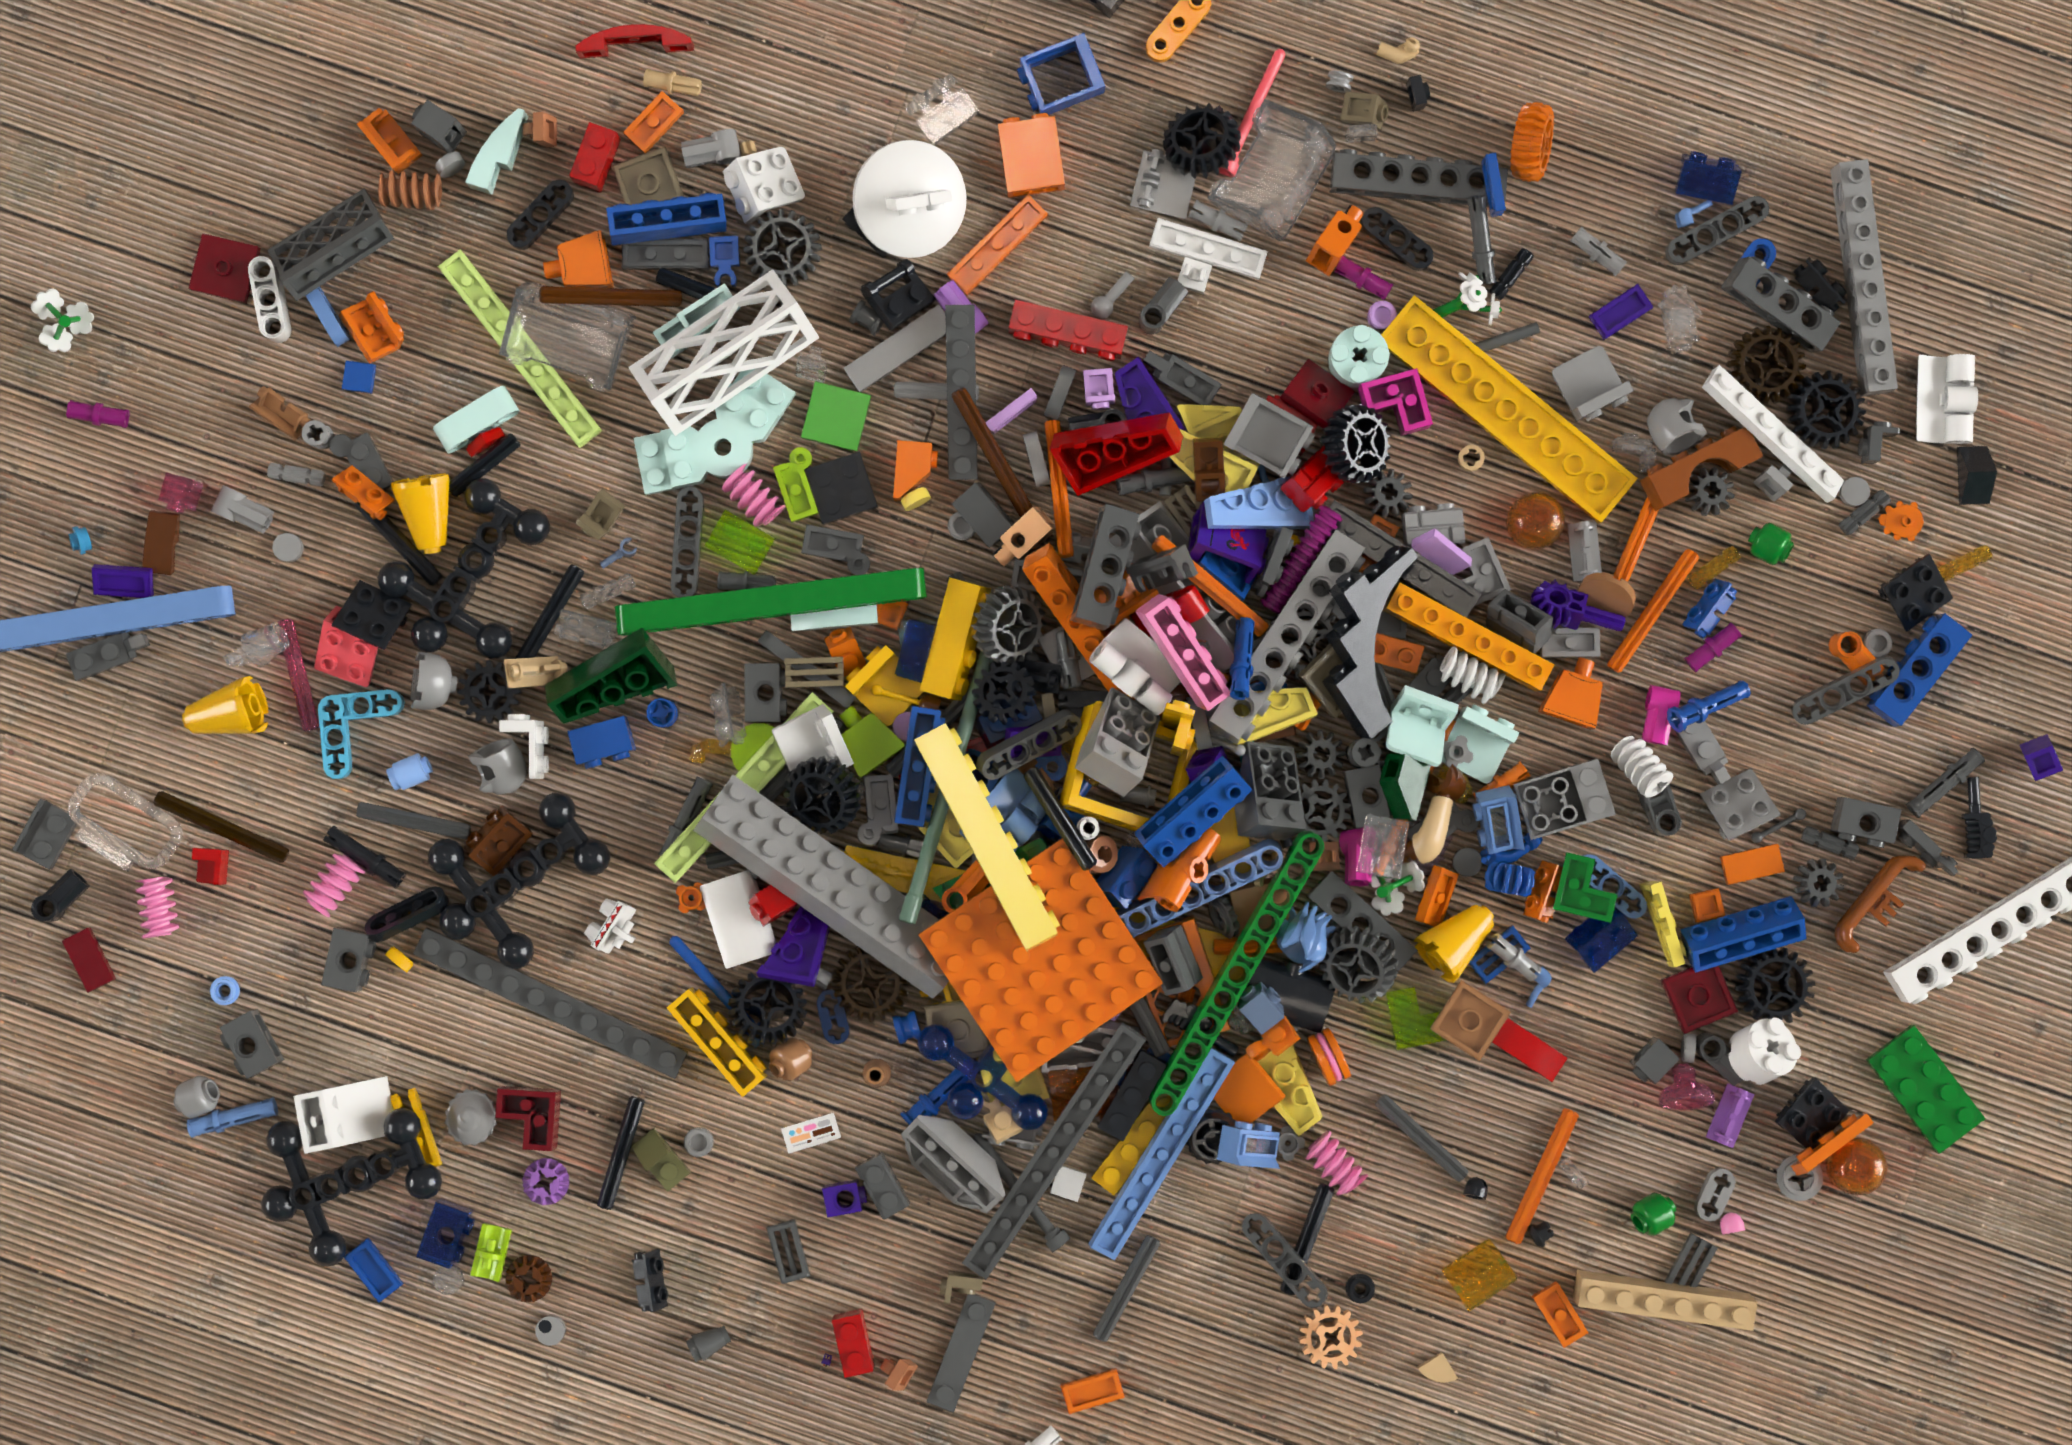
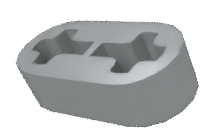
M1037 431L1023 434L1036 488L1049 485L1050 480Z
M1718 1167L1708 1173L1694 1204V1210L1701 1219L1711 1222L1719 1219L1736 1183L1734 1175L1729 1170ZM1724 1173V1179L1728 1183L1726 1186L1721 1185L1717 1193H1714L1718 1185L1714 1178L1716 1176L1721 1177ZM1712 1196H1715L1712 1202L1715 1211L1704 1215L1705 1209L1702 1208V1204L1709 1203Z

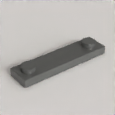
M967 1294L927 1398V1403L954 1413L996 1301L978 1294Z

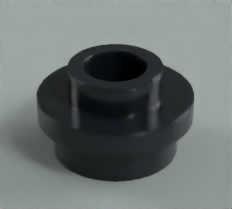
M1358 1273L1352 1275L1347 1280L1345 1289L1348 1297L1353 1302L1365 1303L1373 1297L1375 1285L1369 1276ZM1356 1284H1365V1290L1362 1293L1355 1292Z

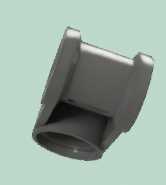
M1670 785L1660 792V796L1655 798H1646L1637 789L1639 801L1646 813L1652 831L1662 837L1677 833L1681 828L1682 821L1674 802ZM1663 815L1670 817L1672 820V828L1669 831H1665L1660 827L1659 821Z

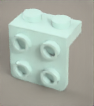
M1405 685L1391 705L1390 717L1392 722L1388 725L1387 749L1401 755L1407 754L1417 761L1438 767L1442 762L1445 730L1457 715L1459 705Z
M1473 704L1471 708L1468 706L1462 708L1447 742L1455 740L1460 735L1467 738V747L1473 753V760L1470 763H1460L1457 765V768L1462 773L1486 784L1492 781V777H1494L1509 745L1515 743L1519 732L1513 730L1515 726L1513 723L1502 718L1495 721L1487 717L1489 713L1487 710ZM1455 749L1454 754L1458 755L1459 750ZM1443 753L1442 762L1446 764V759Z

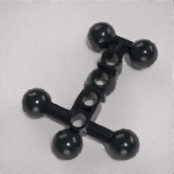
M478 478L466 487L464 501L467 507L476 514L486 515L492 512L495 515L491 522H485L478 527L476 539L472 537L471 541L473 543L464 546L460 551L458 566L455 565L453 567L455 571L446 577L436 594L416 582L412 569L404 562L391 561L386 563L378 573V585L386 595L390 597L406 595L429 610L431 616L418 619L411 630V639L414 646L426 653L438 651L445 645L448 638L445 624H452L476 639V647L484 657L498 659L505 656L512 645V635L509 629L498 622L483 624L463 610L476 590V583L480 584L481 580L479 579L487 576L492 571L494 555L497 556L499 554L496 551L501 549L507 541L505 530L509 524L513 525V532L516 538L526 545H537L543 542L550 531L549 520L542 511L536 509L521 511L501 498L499 487L492 480ZM496 529L498 532L497 540L492 544H488L485 540L487 531ZM480 553L482 564L477 568H472L470 566L471 556ZM459 578H465L467 582L466 589L461 593H457L454 589L455 581ZM448 602L451 606V612L447 617L442 618L439 615V607L442 603Z
M561 792L551 793L545 796L539 806V816L542 822L547 827L560 829L562 833L555 838L540 841L537 847L516 854L511 860L510 866L503 869L505 873L493 876L480 887L463 866L465 854L459 843L451 839H441L431 846L428 853L430 867L440 875H449L466 898L465 904L452 903L441 912L439 926L448 938L460 940L468 937L474 931L476 917H480L499 942L497 955L500 962L511 969H520L528 965L534 955V946L531 939L523 933L512 932L497 909L515 897L519 890L539 884L544 879L546 871L552 869L550 865L560 863L565 858L566 851L572 846L575 849L573 854L575 866L583 874L588 876L598 875L604 872L610 862V852L607 846L597 839H589L575 821V804L568 795ZM550 843L556 845L558 849L557 856L552 860L548 859L544 853L545 847ZM527 860L534 865V873L530 877L524 876L521 871L522 864ZM503 878L509 880L511 884V889L506 895L498 890V883ZM478 896H483L487 900V908L483 912L475 908L474 902Z
M398 1108L391 1111L385 1118L383 1125L385 1136L389 1141L400 1145L401 1149L387 1148L377 1155L374 1153L368 1157L362 1155L352 1156L339 1168L330 1169L312 1177H309L299 1152L303 1145L299 1126L290 1121H281L274 1124L266 1137L267 1147L272 1154L283 1158L294 1187L291 1189L279 1185L273 1186L266 1191L261 1201L262 1212L266 1218L274 1222H285L293 1218L297 1209L303 1210L313 1234L309 1245L310 1257L315 1263L323 1267H329L341 1262L345 1256L346 1241L340 1233L330 1230L320 1204L330 1201L340 1194L345 1195L350 1191H368L375 1183L391 1177L401 1167L407 1165L409 1170L405 1177V1188L409 1194L421 1200L434 1197L441 1188L442 1176L436 1166L425 1162L416 1139L421 1125L420 1119L415 1112L407 1108ZM382 1157L390 1161L391 1170H387L382 1166ZM355 1168H360L363 1171L364 1180L356 1177ZM329 1178H333L334 1180H336L338 1185L337 1190H334L329 1186ZM302 1188L310 1191L311 1200L304 1198Z

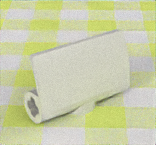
M1954 354L1947 357L1918 356L1917 442L1942 444L1973 443V414L1976 412L1978 405V389L1974 387L1975 355Z
M1124 618L1102 640L1089 659V662L1109 677L1112 683L1131 698H1135L1154 715H1159L1164 711L1166 703H1170L1173 696L1170 693L1181 682L1155 641L1127 618Z
M749 870L700 886L726 969L771 955V950L776 944L771 924L769 923L763 927L761 922L752 916L749 909V900L760 891L757 881L754 880Z

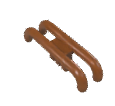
M1898 855L1892 857L1884 864L1835 927L1834 936L1836 943L1843 951L1851 953L1859 951L1860 946L1853 939L1852 933L1866 913L1887 927L1890 922L1881 914L1885 912L1892 918L1897 914L1889 904L1892 903L1899 909L1904 906V903L1887 888L1904 868L1912 872L1924 871L1926 864L1921 859L1915 856Z

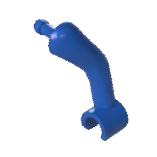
M1529 833L1523 836L1525 850L1513 849L1488 854L1485 848L1480 852L1481 862L1485 865L1491 862L1514 863L1529 851L1536 849L1543 839L1540 837L1531 840Z

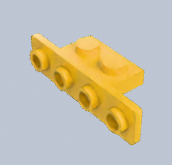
M1173 700L1172 704L1166 703L1161 722L1165 723L1164 727L1177 728L1170 754L1181 757L1184 750H1190L1193 742L1195 729L1190 727L1195 710L1190 709V704L1178 700Z

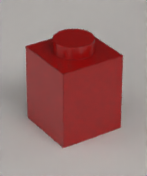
M772 885L756 893L748 902L752 916L757 921H760L763 927L790 912L797 905L795 901Z

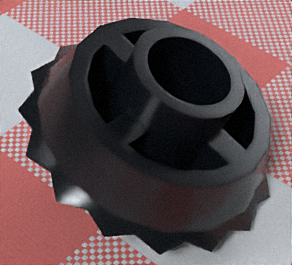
M1207 1109L1186 1142L1189 1146V1152L1194 1154L1196 1160H1202L1206 1164H1219L1222 1162L1217 1160L1222 1125L1235 1126L1236 1120L1232 1119L1230 1113H1224L1221 1109L1215 1111Z

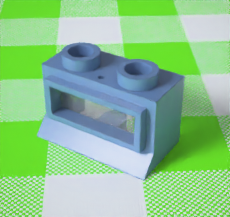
M1507 785L1476 792L1477 803L1472 804L1475 820L1480 821L1481 829L1477 830L1480 847L1485 846L1488 854L1511 849L1525 850L1517 798L1511 787Z
M1235 1121V1126L1222 1125L1217 1160L1239 1166L1280 1169L1276 1161L1280 1132L1272 1131V1125L1255 1122V1126L1252 1127V1123Z

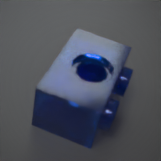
M442 1198L437 1200L416 1257L448 1269L454 1266L455 1262L460 1263L465 1252V1246H462L465 1234L470 1235L475 1223V1219L471 1218L474 1210ZM443 1227H449L453 1230V1241L449 1242L443 1239L441 1235Z

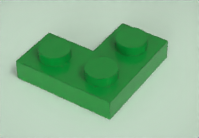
M1566 852L1553 909L1611 923L1618 894L1589 888L1596 859Z

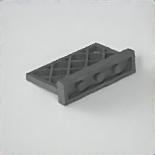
M364 188L267 251L280 274L279 278L294 299L298 301L395 238ZM365 201L361 210H354L355 206ZM340 218L336 226H329L333 220ZM349 218H356L353 226H346ZM315 234L311 242L305 241L308 236ZM325 234H332L328 242H321ZM291 249L287 257H279L280 254ZM301 249H307L304 257H297Z

